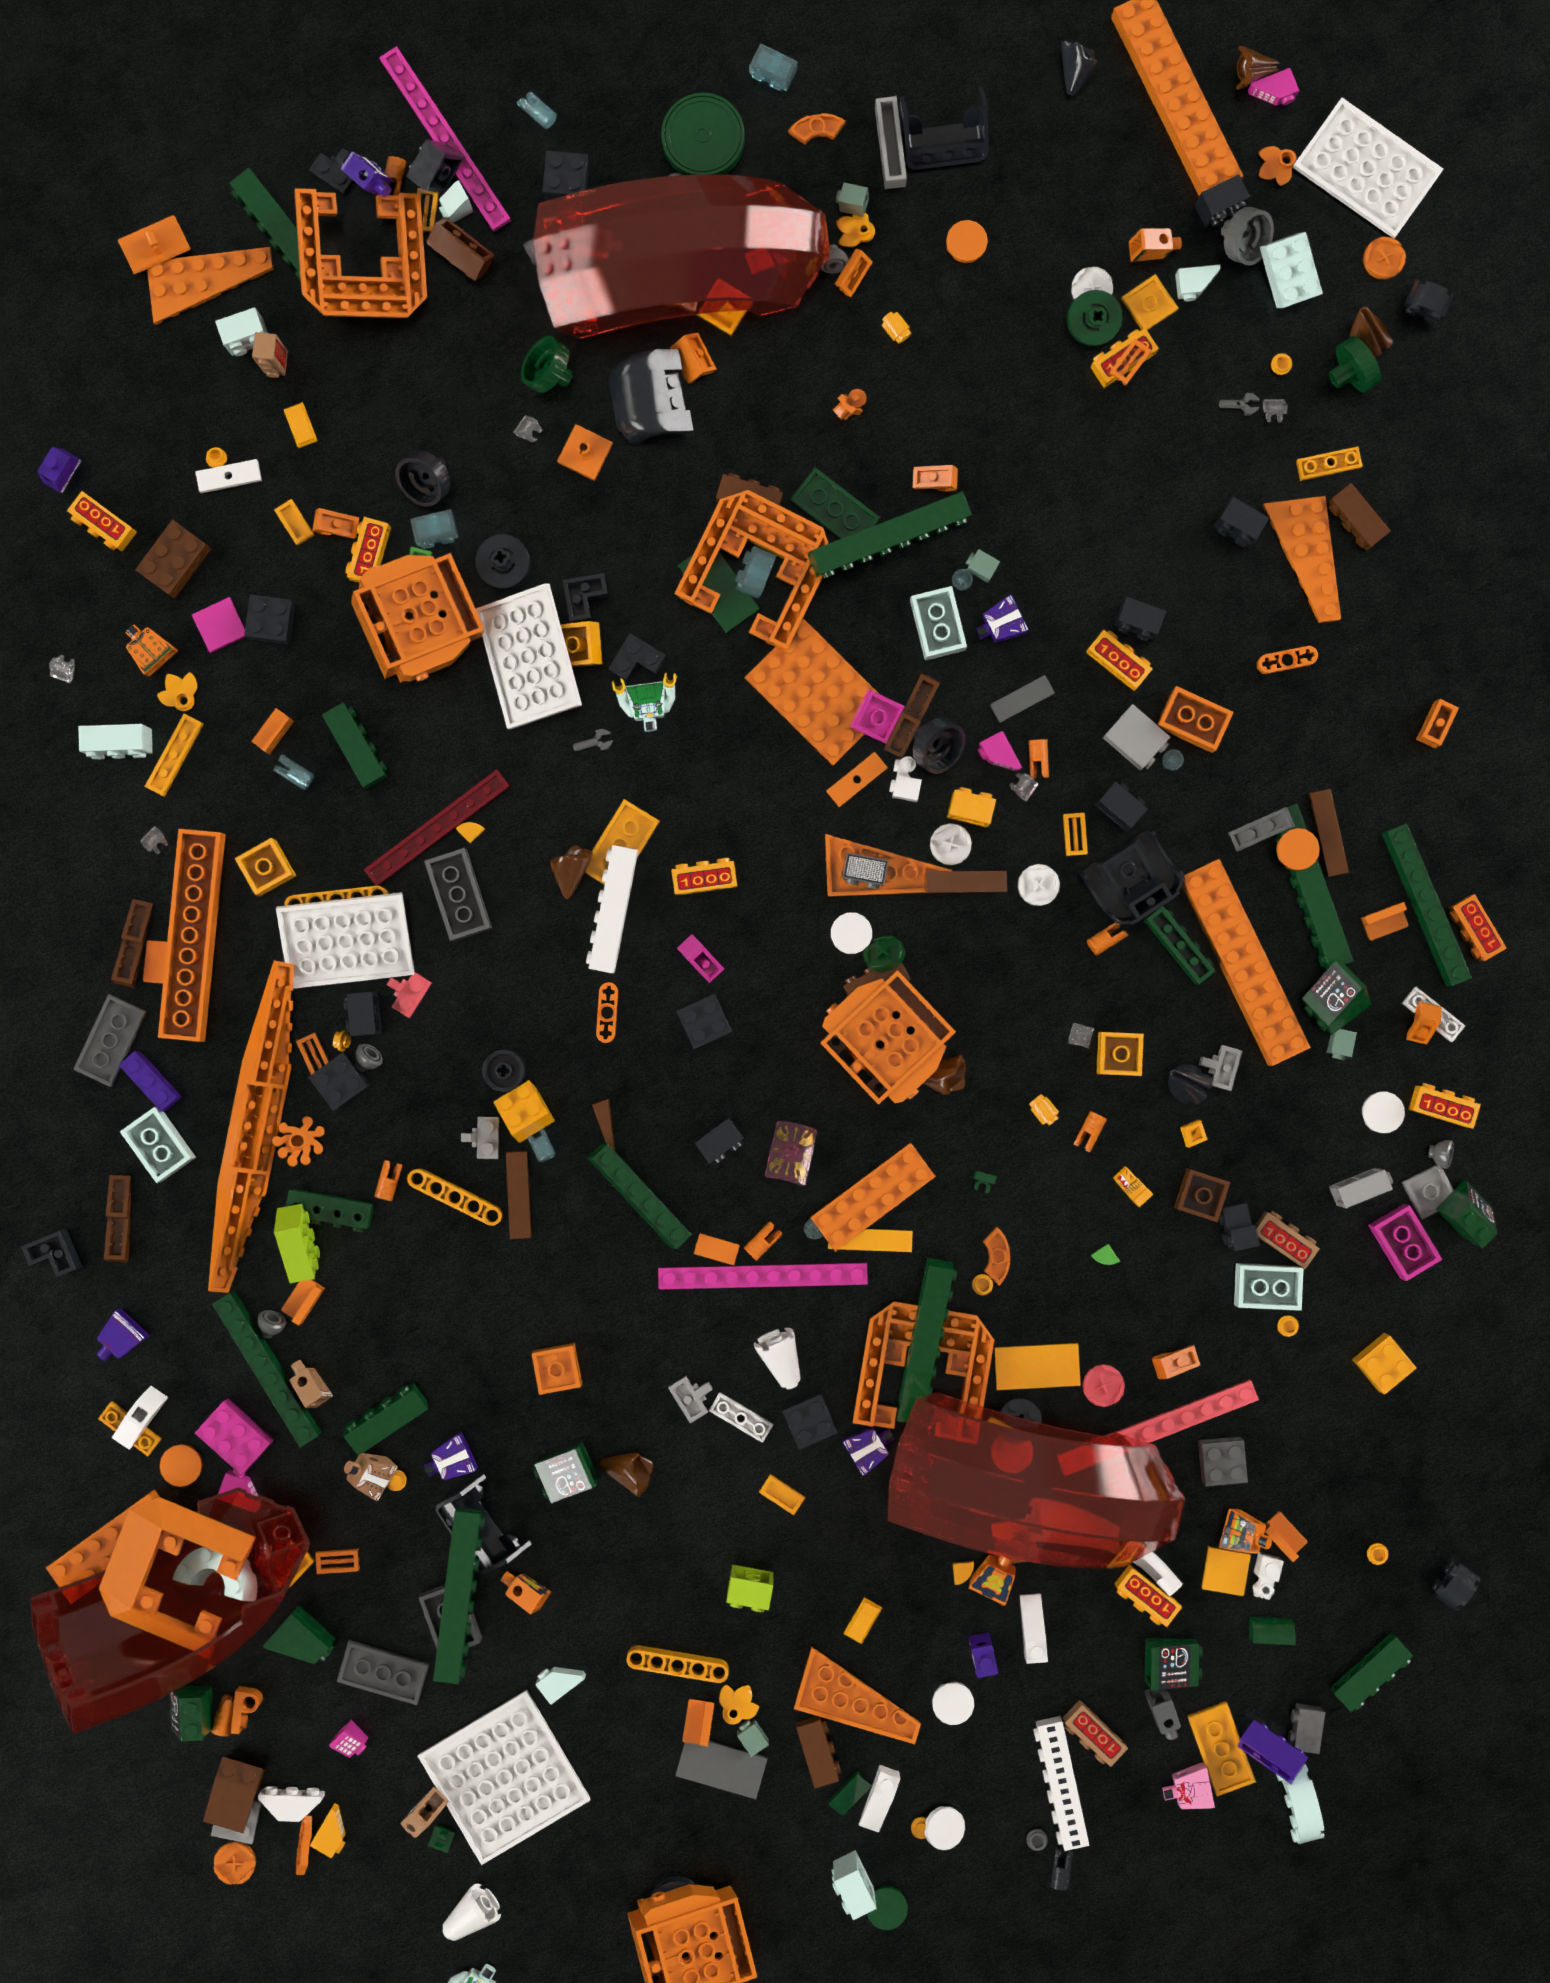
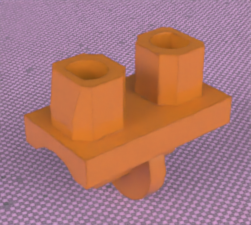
M854 389L849 395L842 394L838 397L840 403L833 411L840 419L844 418L845 420L852 415H860L863 410L858 407H862L866 403L865 392L860 389Z

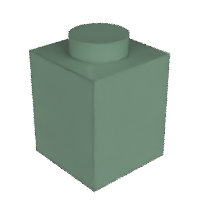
M844 183L842 190H838L836 203H839L840 212L864 217L869 201L868 188Z
M979 549L976 554L971 553L966 562L969 565L967 571L989 583L1000 561Z
M1339 1029L1333 1035H1330L1327 1053L1333 1054L1332 1058L1345 1060V1057H1352L1357 1032Z
M755 1719L751 1722L747 1720L739 1726L737 1736L751 1757L769 1746V1739Z

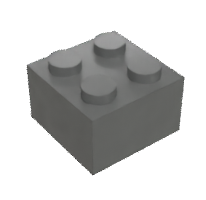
M1230 1437L1198 1440L1201 1479L1205 1486L1248 1483L1245 1447L1242 1438Z

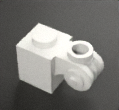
M912 757L895 760L893 771L897 772L896 780H891L889 792H893L892 798L912 802L918 801L922 780L911 778L908 774L916 767V762Z
M1263 1552L1258 1553L1253 1571L1259 1577V1580L1253 1584L1255 1597L1260 1596L1270 1600L1272 1594H1274L1275 1581L1279 1582L1284 1562L1280 1557Z

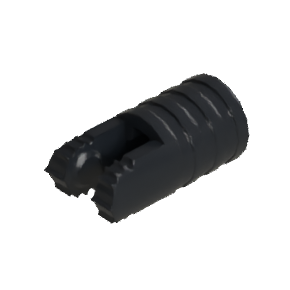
M1056 1847L1050 1886L1057 1890H1069L1074 1852L1069 1851L1066 1855V1863L1060 1864L1062 1849Z

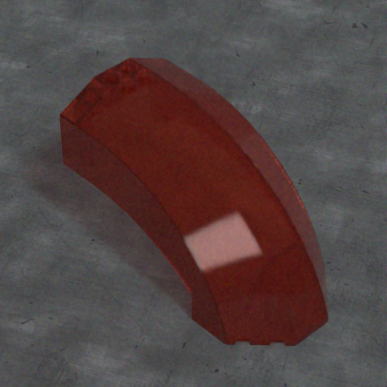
M681 175L640 179L596 187L541 202L538 204L533 239L538 281L553 326L578 338L632 325L688 315L749 310L759 316L798 307L806 289L811 287L818 276L817 272L830 257L824 213L780 182L735 175Z
M935 1392L916 1399L900 1438L889 1483L888 1521L949 1543L1016 1560L1073 1568L1125 1567L1176 1539L1185 1497L1177 1488L1174 1482L1175 1479L1167 1465L1163 1463L1157 1447L1153 1444L1119 1433L1101 1436L1041 1424Z
M239 1487L198 1501L197 1513L256 1537L247 1557L251 1563V1570L257 1579V1596L255 1601H241L225 1596L224 1580L216 1571L206 1579L203 1586L189 1585L172 1580L181 1561L188 1554L203 1546L185 1539L177 1556L158 1549L144 1585L163 1593L157 1611L194 1627L202 1610L223 1618L216 1634L217 1637L195 1651L111 1617L99 1590L106 1570L30 1598L32 1626L43 1663L59 1707L73 1734L137 1710L180 1689L221 1663L254 1636L276 1611L285 1597L310 1546L309 1539L295 1508L276 1504L274 1500L261 1495L257 1497Z

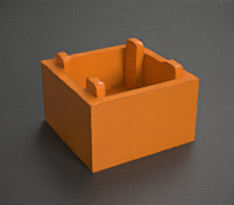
M575 1343L534 1350L532 1352L539 1395L581 1387L582 1379Z

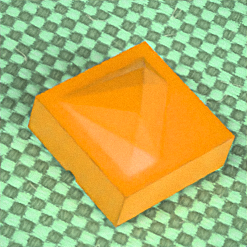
M1196 1120L1180 1127L1186 1147H1192L1207 1140L1201 1120Z

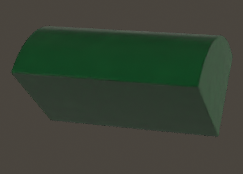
M1250 1617L1249 1638L1253 1643L1296 1645L1294 1622L1290 1618Z

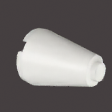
M784 1328L786 1332L781 1333L777 1329L758 1338L759 1343H754V1347L780 1386L792 1389L798 1385L801 1379L795 1335L791 1328Z
M474 1884L470 1887L443 1923V1934L447 1939L456 1941L500 1919L501 1914L498 1915L497 1911L500 1908L499 1903L489 1889L483 1890L479 1888L480 1884Z

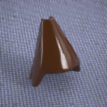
M1245 46L1238 47L1242 54L1238 59L1236 67L1241 82L1236 86V89L1245 88L1251 85L1252 82L1279 71L1277 69L1279 61Z
M1368 307L1360 308L1352 325L1350 337L1355 336L1363 341L1375 358L1382 354V349H1389L1391 347L1393 339L1388 334V329L1384 323Z
M572 846L565 856L555 857L550 860L552 871L564 898L569 899L576 890L593 856L592 851L582 849L579 846Z
M957 1055L941 1060L937 1070L923 1084L946 1096L950 1092L962 1090L965 1086L966 1072L963 1056Z
M635 1452L603 1458L599 1463V1467L635 1496L640 1497L649 1485L653 1463Z

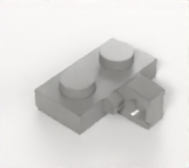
M1221 1045L1218 1056L1213 1055L1212 1059L1200 1058L1199 1065L1208 1067V1073L1213 1074L1212 1086L1229 1091L1232 1090L1242 1050Z
M478 1117L477 1128H472V1133H461V1142H472V1147H477V1159H499V1117Z
M687 1376L668 1387L690 1423L708 1413L703 1401L706 1400L705 1394L713 1389L709 1381L701 1386H698L697 1383L692 1385Z

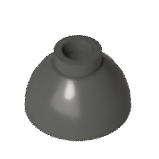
M829 245L821 257L820 267L827 273H839L843 271L849 260L846 253L839 249L837 245Z
M360 1044L356 1049L355 1067L359 1071L373 1070L383 1063L382 1056L375 1047L369 1044Z
M1452 1140L1441 1141L1435 1146L1431 1145L1429 1149V1158H1433L1434 1162L1444 1169L1449 1168L1452 1162L1454 1152Z
M272 1310L260 1312L257 1318L261 1335L265 1338H272L273 1335L279 1334L287 1324L283 1315Z

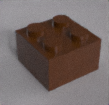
M1186 1168L1174 1208L1218 1222L1230 1182Z

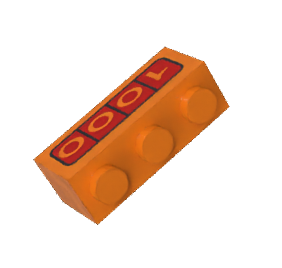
M1475 894L1469 895L1448 907L1450 919L1454 924H1458L1460 936L1465 942L1468 941L1471 946L1470 952L1476 960L1478 959L1479 962L1486 961L1506 949L1505 944Z

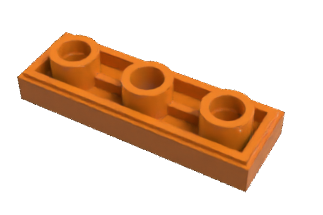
M874 752L826 792L837 806L841 807L888 769V767ZM857 776L861 779V782L854 783L853 778Z

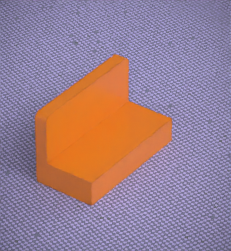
M699 333L684 335L670 347V349H679L682 365L681 372L688 384L693 383L702 375L712 374L717 370Z
M275 708L251 742L266 753L271 754L294 721Z
M1398 903L1361 918L1370 941L1408 927V922L1403 912L1407 910L1405 903Z
M147 941L143 975L144 982L163 984L167 942Z
M312 1279L300 1281L282 1307V1311L292 1317V1322L299 1326L304 1322L325 1288Z
M1278 1511L1265 1523V1533L1294 1562L1299 1558L1296 1553L1307 1544V1540Z
M693 1699L688 1701L683 1742L708 1747L714 1703Z

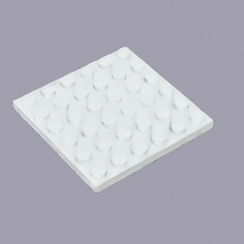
M528 1690L523 1691L418 1754V1758L435 1787L449 1801L447 1807L481 1865L591 1799Z

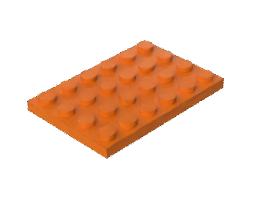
M804 619L800 622L787 650L775 647L745 677L832 766L865 735L851 728L850 725L867 690L870 689L878 693Z

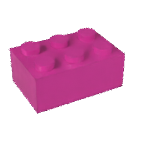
M1402 1204L1368 1225L1402 1280L1408 1281L1443 1260L1410 1205Z
M229 1398L223 1401L195 1432L198 1437L240 1475L244 1474L274 1441L271 1436Z

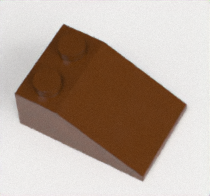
M222 1757L203 1822L244 1834L265 1770Z

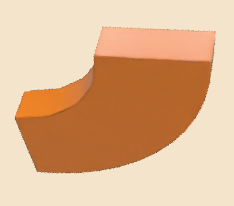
M826 113L806 116L791 126L788 133L804 145L816 137H828L834 140L846 124V121L838 116Z
M996 1227L983 1240L989 1253L988 1264L984 1272L1000 1286L1010 1267V1248L1006 1237Z
M305 1816L302 1819L296 1858L297 1875H304L308 1866L309 1846L312 1837V1816Z

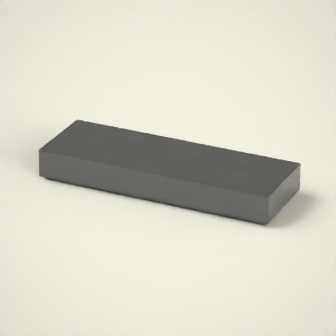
M1044 675L990 704V707L998 722L1001 723L1050 697L1055 692Z
M1287 807L1233 830L1229 832L1236 851H1240L1290 829L1295 824Z

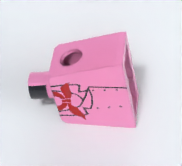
M1204 1762L1173 1773L1174 1785L1162 1787L1165 1800L1177 1798L1181 1809L1215 1808L1208 1771Z

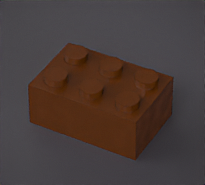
M172 520L135 570L175 599L211 548Z

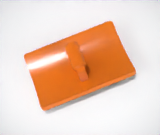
M174 215L118 240L134 274L190 250V246Z

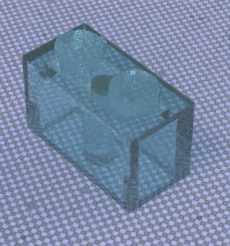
M761 43L749 65L750 74H752L751 76L758 81L764 80L770 83L773 88L785 91L788 90L798 69V61Z
M451 509L410 519L415 542L422 549L434 547V543H452L455 541V538H459Z
M753 546L750 552L746 551L742 561L745 564L743 571L739 569L735 581L738 582L736 590L759 599L776 555Z

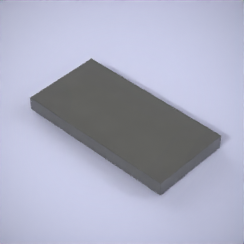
M108 994L73 1070L113 1087L121 1070L119 1065L126 1059L148 1011Z
M349 1640L337 1682L417 1705L430 1663Z
M709 1740L708 1747L685 1742L676 1776L756 1799L768 1757L759 1754L751 1757L746 1750Z

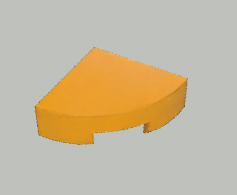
M472 822L463 823L455 828L470 844L485 830L481 825Z
M974 1561L953 1563L955 1585L962 1584L968 1580L973 1572Z

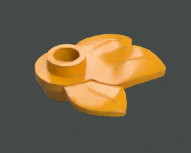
M866 213L864 217L852 215V217L844 216L836 222L839 230L844 233L839 240L840 246L855 247L861 241H871L875 235L874 225L869 222Z
M188 673L182 680L175 675L167 674L165 680L166 690L157 694L162 704L175 706L180 711L190 710L194 705L193 695L197 690V682L194 675ZM186 697L188 702L182 705L181 700Z
M728 1685L722 1688L719 1702L724 1708L722 1712L723 1719L728 1724L735 1725L742 1719H751L756 1715L759 1706L751 1703L752 1691L749 1685L742 1686L735 1692ZM732 1709L737 1712L735 1718H731L729 1715Z

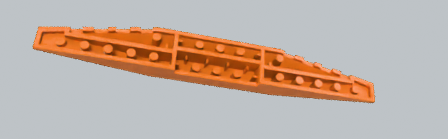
M273 962L242 1060L217 1186L208 1291L229 1292L238 1269L236 1267L238 1259L242 1257L245 1250L243 1248L247 1236H250L252 1232L251 1225L254 1217H257L260 1211L259 1204L262 1196L265 1197L276 1147L273 1145L272 1139L278 1136V1127L281 1122L291 1072L289 1053L292 1052V1043L289 1042L290 1031H292L290 1011H293L291 991H293L294 964Z

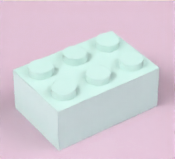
M1306 232L1297 233L1260 246L1276 308H1284L1323 294Z
M952 586L911 596L910 603L924 659L929 660L965 651L967 644Z
M143 724L78 726L79 751L86 754V757L105 759L104 755L115 759L125 758V755H131L134 758H145L146 754H152V729Z
M157 1107L152 1108L120 1131L156 1183L163 1182L196 1158L164 1111L161 1112Z
M1236 1263L1235 1306L1238 1308L1302 1310V1267Z
M856 1850L834 1860V1869L831 1870L834 1882L832 1885L837 1896L841 1894L845 1913L847 1915L851 1914L852 1919L855 1920L875 1910L874 1887Z

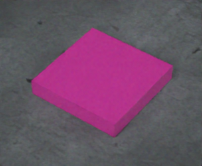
M230 597L192 614L210 653L245 637V627Z
M868 689L850 727L887 744L905 706Z

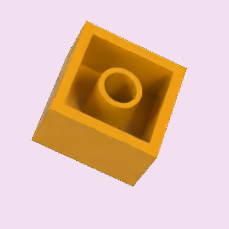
M587 621L561 624L572 668L603 664L598 622Z
M963 787L955 790L952 793L947 818L988 827L991 824L996 799H993L992 795L988 793L972 794L971 789Z
M273 838L235 858L254 894L257 896L264 895L296 876L277 840Z
M1098 1032L1097 1074L1142 1076L1144 1034Z
M530 1080L494 1101L511 1135L519 1143L555 1121L537 1088Z
M1386 1333L1379 1336L1352 1359L1375 1388L1384 1395L1416 1369V1366L1397 1343Z

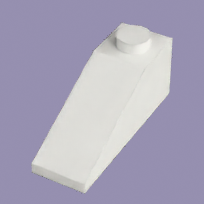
M1041 1594L1020 1595L1024 1658L1026 1663L1048 1662Z
M879 1765L859 1826L879 1832L900 1781L899 1771Z

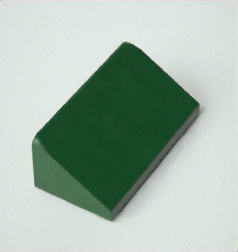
M856 1771L828 1800V1804L843 1816L872 1787V1784L861 1773Z

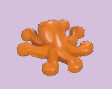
M307 1116L303 1118L302 1122L304 1125L300 1129L287 1126L286 1123H280L279 1131L283 1134L290 1133L291 1135H285L281 1138L275 1136L272 1139L273 1145L277 1147L285 1143L286 1147L279 1149L278 1156L283 1159L286 1158L287 1153H291L292 1155L287 1159V1163L292 1167L297 1165V1157L301 1151H303L300 1162L303 1165L310 1163V1146L314 1147V1153L317 1155L323 1152V1146L314 1138L322 1137L324 1129L318 1126L315 1131H308L313 1124V1120Z

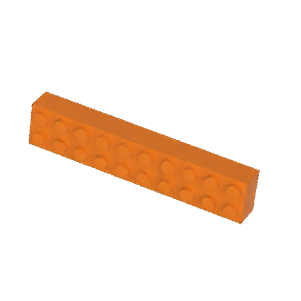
M1130 0L1115 7L1111 17L1198 195L1200 196L1201 192L1238 174L1242 179L1243 174L1157 0Z
M178 829L158 1038L205 1042L226 836L223 833Z
M1220 859L1184 875L1185 880L1183 881L1182 888L1268 1066H1274L1311 1048Z

